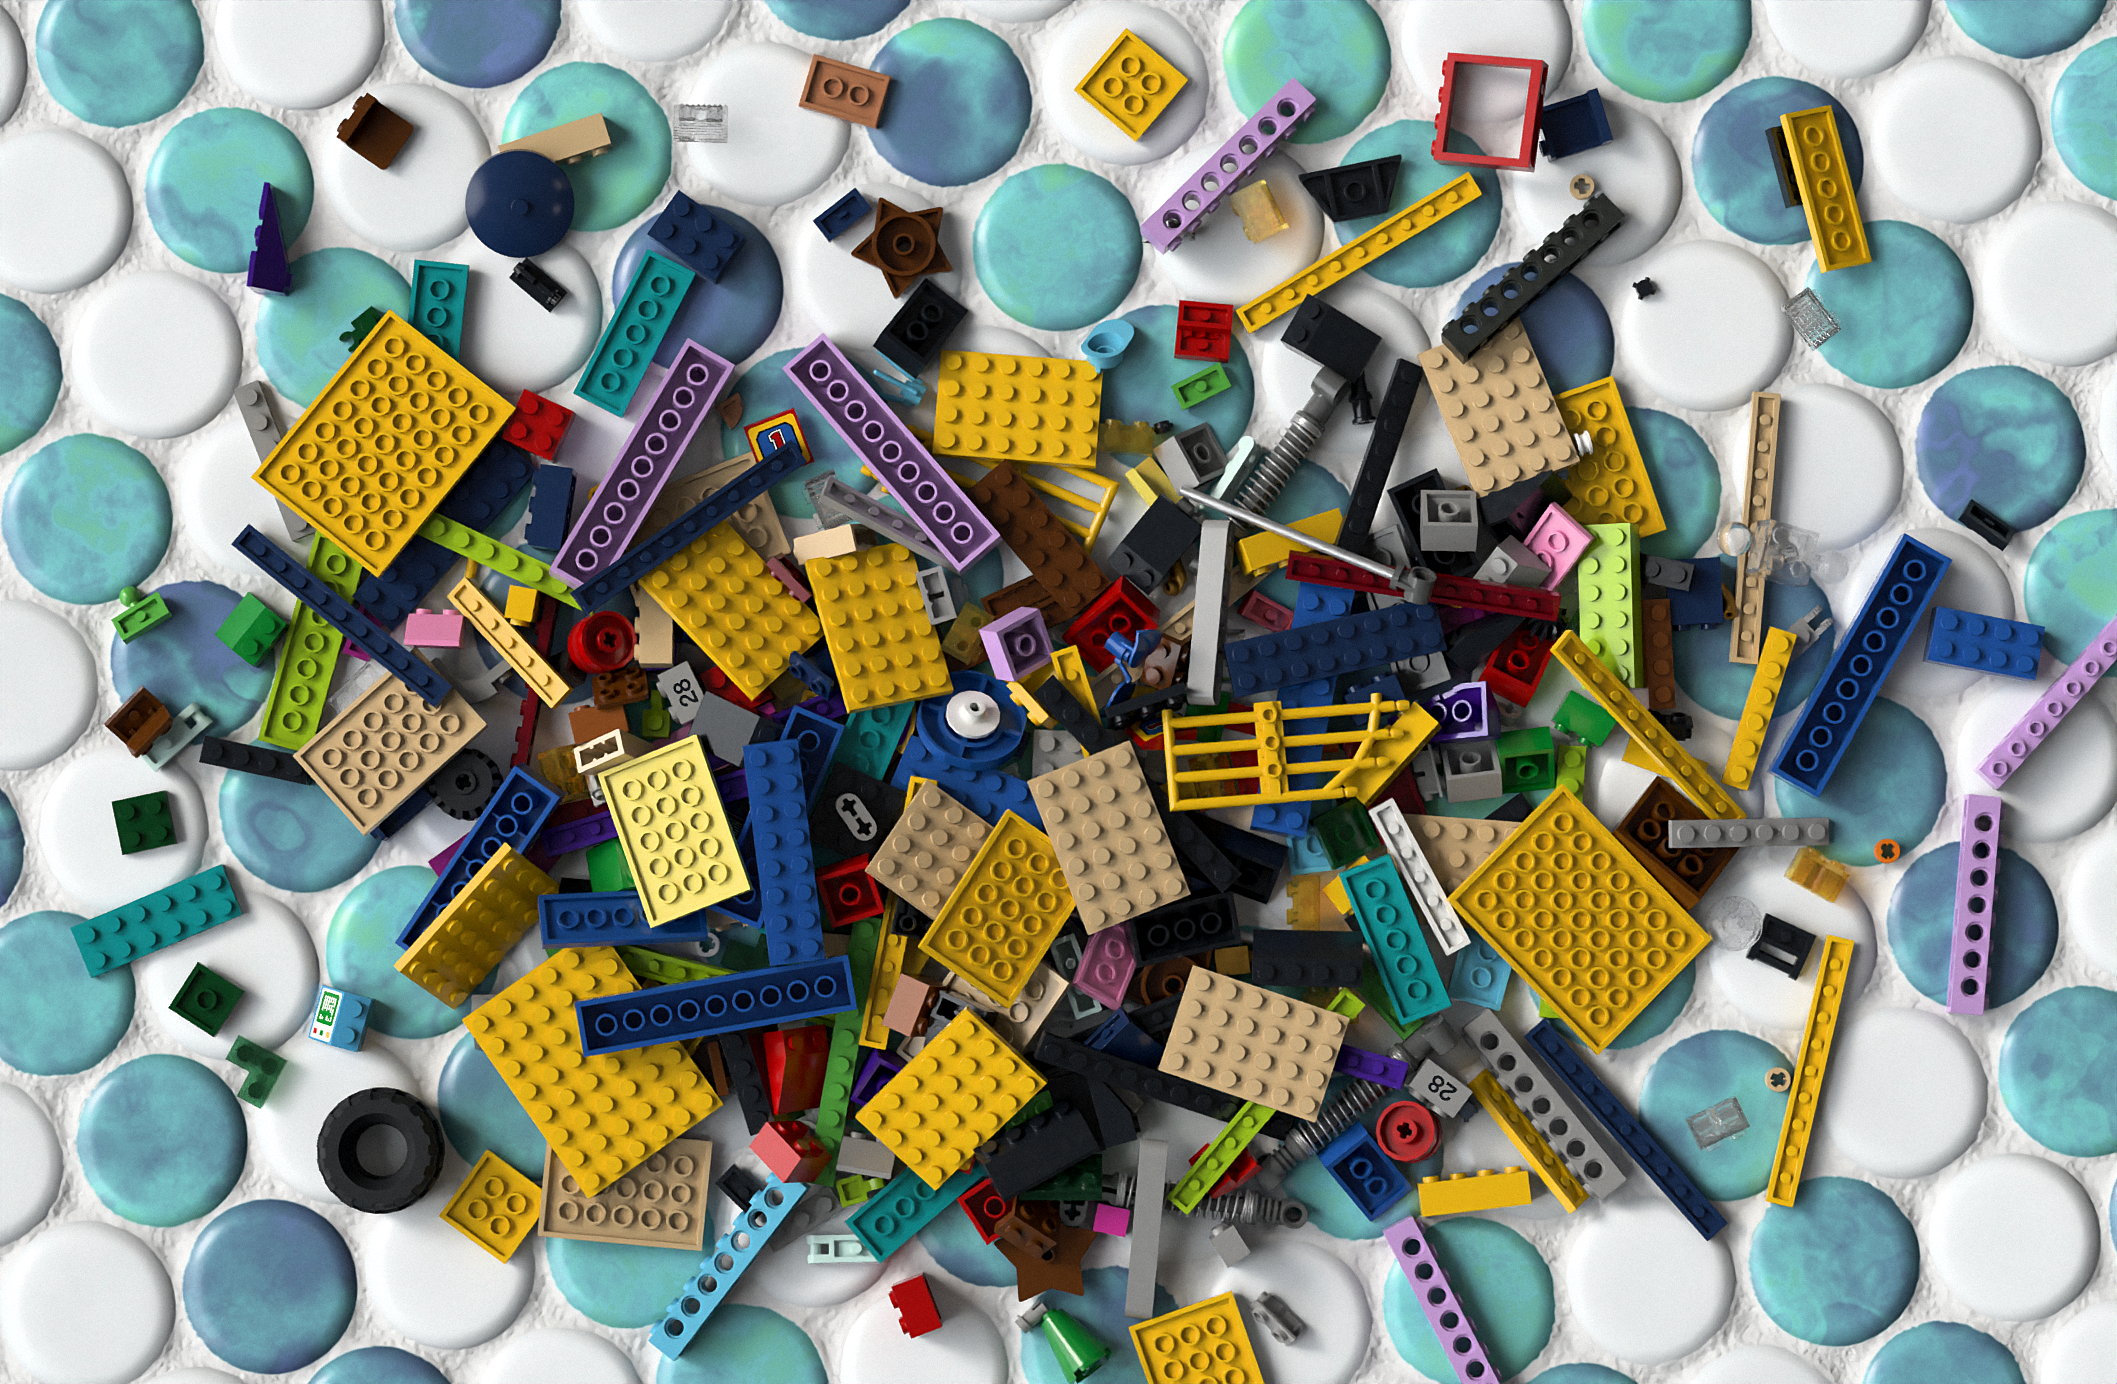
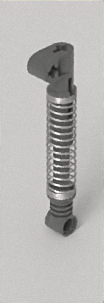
M1326 365L1317 373L1311 384L1314 394L1303 410H1298L1293 418H1291L1290 423L1292 425L1289 429L1285 428L1287 432L1284 436L1280 435L1282 439L1279 443L1275 442L1277 446L1274 450L1270 449L1271 455L1269 457L1264 456L1267 459L1264 464L1259 463L1261 466L1259 472L1254 470L1260 476L1257 481L1249 477L1255 484L1252 488L1246 484L1244 485V487L1250 490L1248 494L1245 495L1239 492L1244 497L1243 501L1240 502L1234 499L1239 504L1238 507L1257 515L1265 516V512L1261 507L1270 509V505L1266 500L1275 502V498L1271 493L1280 495V491L1276 486L1285 488L1284 481H1289V474L1295 473L1294 467L1301 465L1299 460L1306 458L1304 453L1311 451L1309 446L1316 444L1314 439H1320L1319 437L1323 435L1325 423L1352 387L1349 380ZM1224 513L1235 524L1234 545L1241 539L1250 537L1246 528L1255 530L1253 524ZM1200 551L1195 555L1188 567V571L1195 576L1198 575Z
M1437 1013L1402 1043L1392 1045L1387 1050L1388 1055L1385 1057L1409 1063L1410 1068L1407 1075L1411 1076L1418 1069L1419 1063L1435 1051L1440 1056L1446 1054L1459 1043L1460 1037L1445 1018ZM1353 1078L1354 1083L1351 1085L1346 1084L1347 1089L1344 1091L1339 1089L1342 1096L1340 1100L1333 1095L1332 1098L1336 1102L1334 1105L1326 1101L1329 1109L1325 1110L1323 1107H1320L1322 1115L1317 1116L1315 1123L1306 1120L1307 1127L1299 1123L1301 1132L1296 1128L1291 1129L1283 1141L1284 1146L1279 1144L1278 1147L1280 1149L1278 1151L1273 1149V1155L1265 1153L1257 1160L1263 1169L1254 1177L1265 1191L1272 1190L1287 1176L1285 1170L1291 1171V1165L1297 1166V1160L1299 1162L1303 1160L1308 1161L1318 1153V1149L1315 1146L1317 1143L1321 1147H1325L1322 1141L1323 1138L1332 1142L1329 1133L1332 1132L1335 1136H1338L1339 1134L1335 1129L1337 1126L1345 1131L1343 1121L1352 1125L1349 1116L1352 1115L1355 1119H1359L1356 1113L1357 1110L1366 1114V1107L1372 1108V1102H1379L1378 1097H1386L1385 1092L1387 1090L1393 1091V1089Z
M1073 1169L1064 1170L1059 1208L1061 1221L1068 1226L1081 1224L1086 1217L1088 1199L1107 1201L1116 1207H1123L1125 1204V1208H1128L1129 1205H1133L1135 1209L1137 1175L1134 1174L1132 1178L1128 1177V1174L1124 1172H1115L1113 1175ZM1171 1179L1165 1182L1162 1212L1166 1209L1169 1214L1177 1211V1214L1180 1215L1183 1211L1166 1197L1177 1185V1183H1172ZM1240 1188L1238 1189L1237 1197L1233 1196V1190L1228 1195H1222L1215 1199L1209 1193H1206L1194 1207L1196 1218L1199 1216L1200 1209H1202L1204 1219L1207 1218L1209 1211H1212L1213 1220L1216 1219L1218 1212H1220L1221 1221H1224L1226 1214L1229 1213L1230 1222H1233L1235 1214H1238L1239 1224L1243 1221V1224L1255 1225L1257 1222H1262V1219H1265V1223H1269V1220H1272V1224L1279 1221L1278 1225L1298 1229L1306 1223L1308 1218L1307 1207L1301 1199L1296 1197L1282 1198L1279 1201V1197H1275V1200H1272V1196H1268V1199H1265V1195H1261L1259 1191L1249 1189L1246 1192L1245 1198L1241 1197ZM1064 1196L1085 1198V1202L1077 1201L1076 1210L1081 1212H1076L1075 1216H1070L1068 1209L1071 1207V1200L1063 1199ZM1291 1207H1297L1302 1213L1299 1218L1290 1219L1286 1215L1287 1210Z

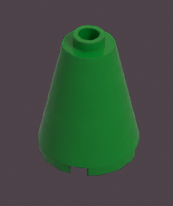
M1053 1308L1042 1317L1044 1322L1041 1324V1327L1069 1384H1074L1075 1381L1077 1384L1102 1366L1100 1360L1104 1356L1108 1360L1113 1355V1350L1065 1310L1060 1309L1057 1311Z

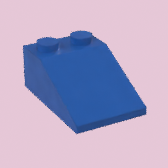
M1359 1120L1316 1153L1327 1171L1370 1222L1413 1189L1412 1185Z

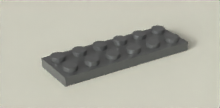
M1399 524L1368 535L1361 554L1362 557L1383 565L1397 567L1399 563L1406 565V568L1412 569L1414 567ZM1364 591L1371 611L1410 602L1403 597ZM1444 651L1390 663L1393 674L1396 675L1404 696L1454 678Z

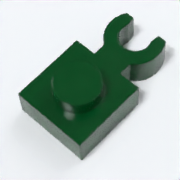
M372 306L351 322L355 330L342 333L339 340L344 342L347 338H353L354 344L349 347L348 351L354 353L360 342L368 336L382 317Z

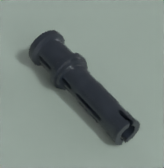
M1363 371L1356 385L1350 383L1352 387L1348 400L1349 403H1352L1353 425L1369 424L1377 420L1376 416H1373L1371 406L1373 395L1367 389L1365 371Z

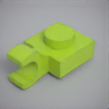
M651 690V710H643V739H670L672 716L669 710H664L665 698L662 697L659 690Z
M862 1174L835 1181L842 1208L870 1200L868 1191L886 1186L884 1178L877 1177L864 1181Z

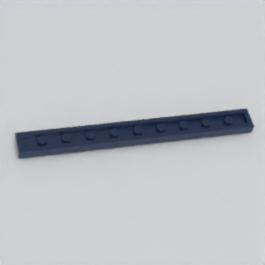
M788 441L573 590L570 594L587 616L800 468L807 461L793 441Z
M250 524L244 528L231 544L435 709H438L454 690L453 686Z
M1545 1018L1523 1036L1706 1241H1709L1728 1224Z

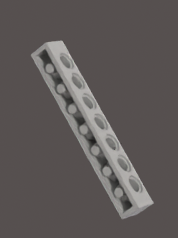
M1489 1008L1483 1010L1461 1028L1465 1032L1462 1038L1469 1047L1473 1049L1476 1046L1482 1053L1479 1059L1488 1070L1494 1068L1499 1074L1496 1080L1506 1092L1511 1089L1517 1098L1513 1101L1523 1113L1528 1110L1534 1119L1531 1121V1124L1540 1134L1545 1132L1551 1139L1548 1143L1557 1156L1562 1153L1569 1161L1565 1166L1574 1177L1580 1175L1586 1182L1582 1187L1592 1199L1597 1196L1598 1199L1603 1200L1627 1180ZM1489 1033L1497 1037V1045L1493 1049H1487L1483 1045V1038ZM1505 1055H1511L1515 1061L1514 1067L1508 1071L1503 1070L1500 1066V1060ZM1523 1076L1529 1077L1532 1081V1086L1527 1092H1521L1517 1086L1518 1080ZM1539 1098H1546L1549 1102V1108L1545 1113H1538L1535 1110V1102ZM1557 1119H1562L1566 1123V1130L1560 1135H1556L1552 1130V1124ZM1578 1140L1583 1144L1584 1149L1580 1155L1573 1156L1569 1151V1146L1573 1141ZM1592 1162H1597L1601 1167L1600 1174L1596 1177H1589L1586 1171L1587 1166Z

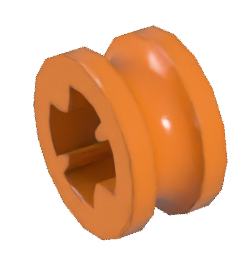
M1883 839L1876 843L1874 855L1881 863H1892L1898 859L1900 848L1896 841ZM1883 844L1885 846H1888V844L1892 845L1891 852L1893 856L1891 858L1889 856L1885 858L1881 856L1883 853L1881 846Z

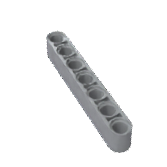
M1204 520L1202 524L1187 684V700L1190 705H1218L1220 702L1224 665L1222 645L1226 643L1235 543V524L1233 520Z
M1141 1138L1125 1317L1152 1319L1169 1141Z

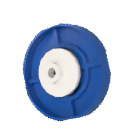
M974 670L954 671L949 673L954 689L952 694L922 699L916 718L917 731L926 749L941 762L968 771H984L1006 763L1018 751L1027 722L1024 705L1019 707L1010 698L1013 692L1006 686L1007 683L1003 680Z

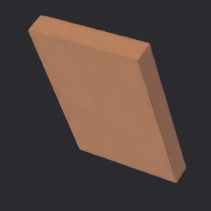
M814 54L798 106L877 130L892 77Z

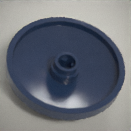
M510 149L491 156L474 172L466 191V215L474 234L489 249L507 257H533L553 248L567 233L574 215V193L566 173L551 158L533 150Z

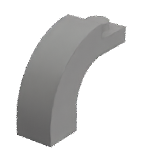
M434 658L431 661L435 668L469 705L483 703L499 695L500 692L494 684L497 682L500 685L505 683L513 676L511 671L514 669L504 659L482 677L466 681L454 677L439 658Z

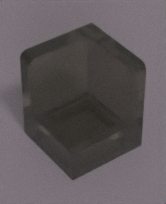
M568 649L550 656L548 663L572 688L585 683L587 673L578 669L574 664Z

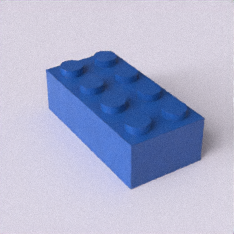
M1937 606L1932 608L1923 662L2027 682L2035 681L2045 626Z

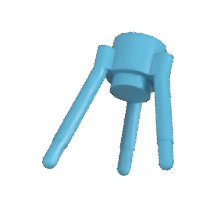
M877 350L881 357L910 380H906L903 383L875 369V375L901 388L900 395L904 396V398L876 392L878 396L884 400L901 403L909 408L911 404L918 406L927 389L926 386L922 385L923 380L913 378Z

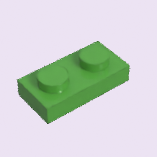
M1219 362L1172 385L1171 389L1182 411L1232 386Z

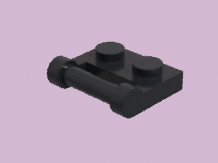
M1765 913L1745 958L1751 961L1756 959L1788 974V978L1796 981L1817 936ZM1764 942L1795 956L1794 964L1760 950L1762 943Z

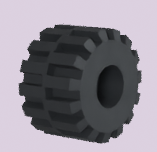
M464 748L431 778L429 791L433 795L435 804L446 814L458 820L475 821V818L482 815L504 781L499 771L500 768L488 755L474 748ZM469 777L468 781L472 783L470 788L465 787L461 790L462 785L459 784V781L461 779L466 780Z

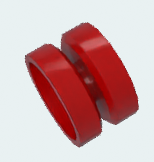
M605 610L581 619L572 627L568 636L567 649L571 660L578 669L587 674L600 675L624 667L632 660L634 647L637 644V636L633 625L625 616L618 612Z
M1400 1101L1393 1103L1382 1112L1377 1121L1376 1136L1378 1144L1385 1154L1395 1160L1412 1164L1424 1162L1436 1154L1441 1145L1443 1130L1439 1118L1432 1110L1416 1102ZM1409 1129L1413 1130L1411 1136L1407 1135Z

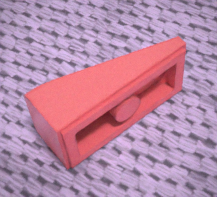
M1250 590L1245 595L1237 610V613L1273 633L1291 629L1294 612L1255 590Z

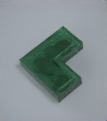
M761 933L756 947L730 938L720 964L740 972L771 967L766 935Z
M238 1035L226 1057V1060L249 1071L237 1097L262 1109L288 1060L242 1035Z

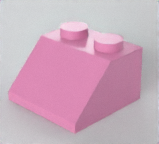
M416 609V614L408 615L404 645L410 648L416 646L417 648L465 649L466 617L459 615L460 610H443V615L432 614V609Z

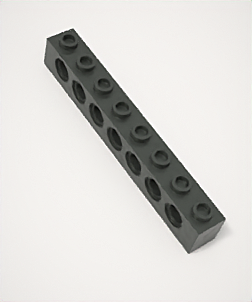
M1604 193L1597 198L1595 196L1591 197L1583 205L1584 209L1578 215H1570L1564 221L1562 229L1557 233L1555 231L1551 232L1543 240L1544 244L1539 249L1530 250L1524 256L1523 263L1517 268L1513 266L1507 270L1499 284L1490 285L1483 292V298L1477 303L1471 302L1462 311L1463 315L1456 321L1454 319L1450 320L1442 328V343L1463 365L1625 224V215ZM1595 220L1599 225L1595 228H1589L1585 225V222ZM1573 237L1579 242L1574 246H1570L1564 241L1567 238ZM1548 255H1555L1559 260L1555 263H1548L1544 258ZM1533 272L1539 277L1534 281H1529L1524 276L1527 273ZM1508 290H1514L1518 293V296L1510 299L1504 293ZM1487 308H1495L1498 310V313L1495 316H1487L1484 311ZM1468 325H1473L1478 328V331L1474 334H1468L1464 331V328Z

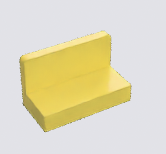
M1148 457L1136 468H1132L1125 474V478L1149 507L1161 493L1175 504L1183 498V496L1179 497L1169 478L1151 457Z

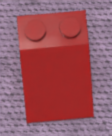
M1122 575L1095 599L1062 635V639L1069 646L1076 645L1079 655L1100 674L1114 663L1116 658L1105 649L1108 638L1114 632L1119 631L1135 643L1137 630H1155L1159 627L1161 610Z
M1522 622L1491 652L1477 682L1487 681L1493 693L1526 708L1553 654L1550 649L1559 638L1556 637L1555 641L1551 643L1547 639L1540 643L1537 636L1530 638L1531 632L1523 630L1524 622Z
M820 1024L762 1033L774 1115L819 1108L829 1056L826 1025Z

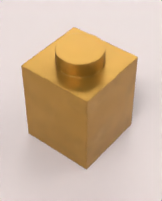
M1247 946L1214 949L1216 972L1221 975L1228 972L1230 975L1250 973L1253 950L1248 951Z

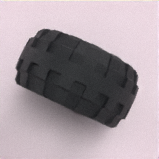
M389 1087L361 1090L338 1103L323 1122L316 1146L318 1168L329 1190L347 1206L372 1214H388L401 1211L421 1200L432 1189L439 1178L445 1156L442 1128L430 1108L412 1094ZM378 1124L390 1125L396 1128L404 1136L407 1143V1157L404 1164L398 1171L388 1176H377L369 1173L362 1167L357 1157V1143L360 1136L365 1130Z

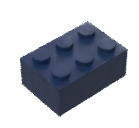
M680 190L677 191L647 233L651 240L715 285L747 242L744 235Z
M540 464L539 470H534L532 484L536 488L535 497H530L528 512L532 515L531 524H526L524 539L527 540L528 545L533 549L560 552L568 539L578 475L573 468Z

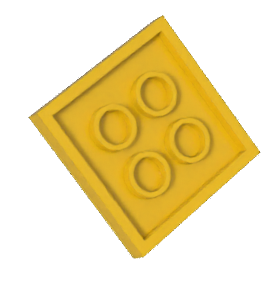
M1125 28L1075 87L1074 92L1136 143L1186 85L1188 79L1129 29Z
M487 1149L439 1217L499 1261L506 1264L539 1219L542 1188Z

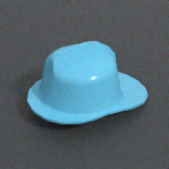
M1112 319L1098 324L1082 343L1081 350L1088 357L1089 363L1095 367L1097 373L1101 374L1105 369L1120 365L1125 349L1133 339L1134 328L1129 322Z

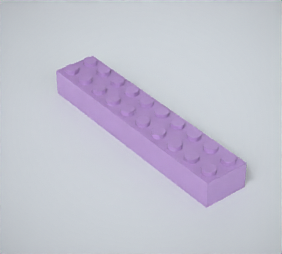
M824 333L782 368L798 389L961 575L965 574L1003 541L997 530Z
M687 338L549 569L550 576L575 590L627 553L734 374V364Z

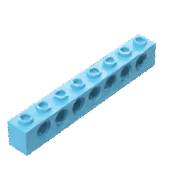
M771 1172L766 1179L769 1183L763 1192L758 1190L749 1201L752 1204L747 1213L742 1211L733 1222L734 1230L730 1235L725 1233L716 1244L719 1248L713 1257L709 1254L699 1266L702 1269L697 1278L692 1276L683 1287V1290L686 1292L680 1300L675 1298L666 1309L669 1314L664 1321L659 1319L650 1330V1333L653 1335L648 1341L672 1361L678 1360L811 1188L806 1182L783 1183ZM774 1190L781 1191L784 1196V1200L780 1205L772 1201L771 1195ZM758 1211L763 1212L767 1217V1222L764 1226H759L755 1221V1215ZM741 1233L747 1234L750 1238V1245L747 1248L742 1247L738 1242ZM724 1255L732 1257L734 1265L731 1269H726L722 1265ZM708 1276L715 1278L717 1281V1287L714 1291L707 1289L705 1285V1280ZM691 1298H696L700 1302V1310L697 1313L689 1308V1300ZM675 1319L683 1323L684 1330L681 1334L675 1333L672 1329V1323Z

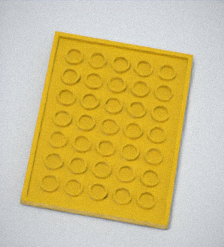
M389 309L251 478L380 579L517 409Z
M1560 784L1446 899L1596 1055H1599L1712 940L1697 922L1564 784Z
M613 946L563 948L462 1019L465 1026L588 1199L724 1105L680 1040L584 1057L574 1002L576 1000L643 989Z

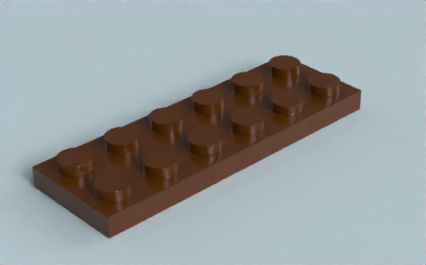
M1006 458L965 493L1070 618L1112 584L1109 578Z

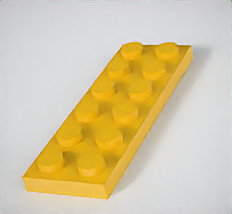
M1831 105L1786 113L1780 116L1821 274L1872 262Z

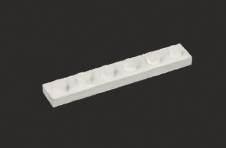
M1390 798L1368 810L1445 954L1448 956L1470 944L1469 937L1451 904L1446 900L1447 897L1394 799Z

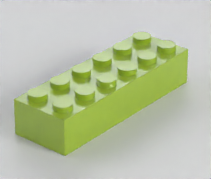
M1639 524L1581 525L1594 537V540L1578 560L1580 639L1627 689L1644 688ZM1581 684L1582 690H1587V689Z

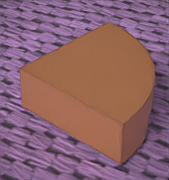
M737 392L715 407L730 430H733L738 425L743 414V403L739 393Z

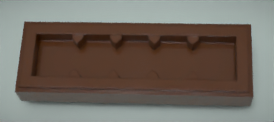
M1031 575L980 600L992 623L1020 607L1033 606L1052 596L1037 578Z

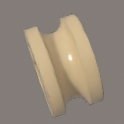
M1584 174L1575 176L1569 187L1571 195L1578 200L1588 199L1594 191V182L1591 177ZM1579 180H1584L1585 185L1590 187L1589 191L1585 190V194H1579V189H1574V184L1578 185Z
M1774 1067L1766 1073L1765 1083L1770 1090L1782 1092L1789 1087L1791 1077L1787 1070ZM1781 1072L1784 1075L1782 1079L1785 1082L1783 1085L1777 1084L1774 1087L1771 1084L1774 1081L1771 1079L1772 1074L1778 1075Z

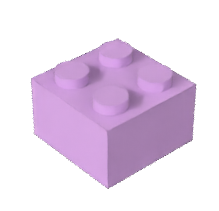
M1020 607L979 629L996 679L1015 682L1052 661L1050 653L1054 652L1041 612L1037 608Z

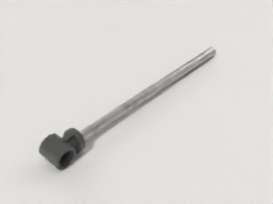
M1185 485L1180 489L1179 495L1388 578L1391 580L1389 588L1395 591L1398 588L1404 589L1403 595L1411 603L1424 605L1430 601L1437 576L1428 568L1417 566L1408 571L1406 570V565L1399 563L1396 569H1392Z

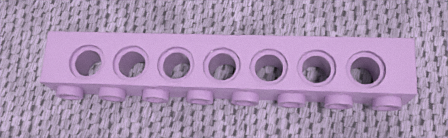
M1294 77L1289 80L1141 225L1140 233L1163 255L1168 250L1171 252L1176 250L1183 242L1181 238L1188 231L1193 233L1201 225L1202 221L1200 219L1207 212L1211 215L1221 204L1219 200L1225 194L1228 196L1232 195L1240 186L1238 182L1245 175L1250 177L1258 169L1259 165L1257 163L1263 157L1266 159L1271 157L1278 149L1276 145L1283 138L1288 140L1297 130L1295 126L1301 120L1306 122L1315 113L1316 98ZM1290 108L1294 115L1285 117L1280 113V110ZM1265 126H1270L1275 130V133L1273 135H1265L1261 129ZM1252 145L1256 148V152L1247 154L1243 151L1242 147ZM1227 163H1232L1237 167V170L1230 173L1225 171L1223 166ZM1214 182L1219 188L1215 191H1209L1204 187V184ZM1189 200H1194L1198 202L1200 207L1190 210L1186 207L1185 203ZM1169 219H1176L1181 225L1173 229L1168 227L1166 222Z
M2117 614L1973 770L1993 789L2002 786L2117 659Z
M1964 795L1946 1012L1983 1016L1984 1010H1988L1989 994H1985L1986 983H1990L1991 967H1987L1988 956H1992L1994 941L1990 939V929H1994L1996 923V913L1992 912L1993 901H1997L1998 885H1994L1995 874L2000 872L2001 864L2000 858H1997V847H2001L2003 832L1999 830V822L2004 819L2005 804L2001 803L2002 797ZM1980 816L1987 817L1990 822L1989 828L1986 831H1981L1977 826V820ZM1979 843H1983L1987 847V855L1982 859L1975 854V847ZM1977 870L1982 871L1985 875V881L1980 886L1976 885L1972 879L1974 872ZM1975 897L1979 898L1983 903L1982 910L1978 913L1973 912L1970 908V902ZM1971 925H1977L1980 929V936L1976 940H1972L1968 936V929ZM1970 952H1974L1978 956V963L1972 968L1966 964L1965 960ZM1968 979L1973 980L1976 984V989L1971 995L1966 994L1963 989L1964 982Z
M1410 1215L1383 1229L1384 1236L1461 1384H1499V1381L1503 1380L1496 1365L1491 1367L1486 1357L1490 1353L1483 1340L1478 1342L1473 1333L1477 1331V1328L1470 1316L1465 1318L1460 1308L1465 1305L1458 1292L1452 1293L1448 1283L1452 1282L1445 1267L1440 1269L1435 1259L1439 1258V1255L1432 1243L1427 1245L1422 1235L1427 1232L1420 1219L1414 1220ZM1410 1239H1416L1420 1244L1419 1250L1414 1254H1409L1405 1251V1243ZM1427 1263L1431 1265L1432 1274L1428 1278H1420L1418 1276L1417 1270L1421 1264ZM1435 1288H1442L1445 1292V1298L1439 1303L1432 1302L1430 1299V1293ZM1449 1312L1455 1313L1458 1317V1321L1453 1327H1446L1443 1324V1317ZM1460 1337H1467L1470 1339L1469 1349L1463 1352L1456 1349V1341ZM1475 1361H1479L1483 1365V1371L1478 1376H1472L1468 1371L1469 1365Z

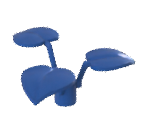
M1152 629L1137 630L1135 643L1119 631L1114 632L1108 638L1105 649L1116 657L1114 662L1123 672L1125 681L1120 683L1115 689L1106 707L1131 699L1136 684L1132 682V677L1124 666L1123 661H1126L1131 668L1140 666L1148 655H1151L1159 646L1163 637L1161 632ZM1105 709L1099 715L1100 719L1105 718Z

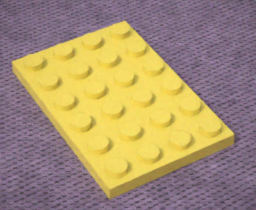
M693 735L597 774L650 928L659 927L753 890L700 735Z

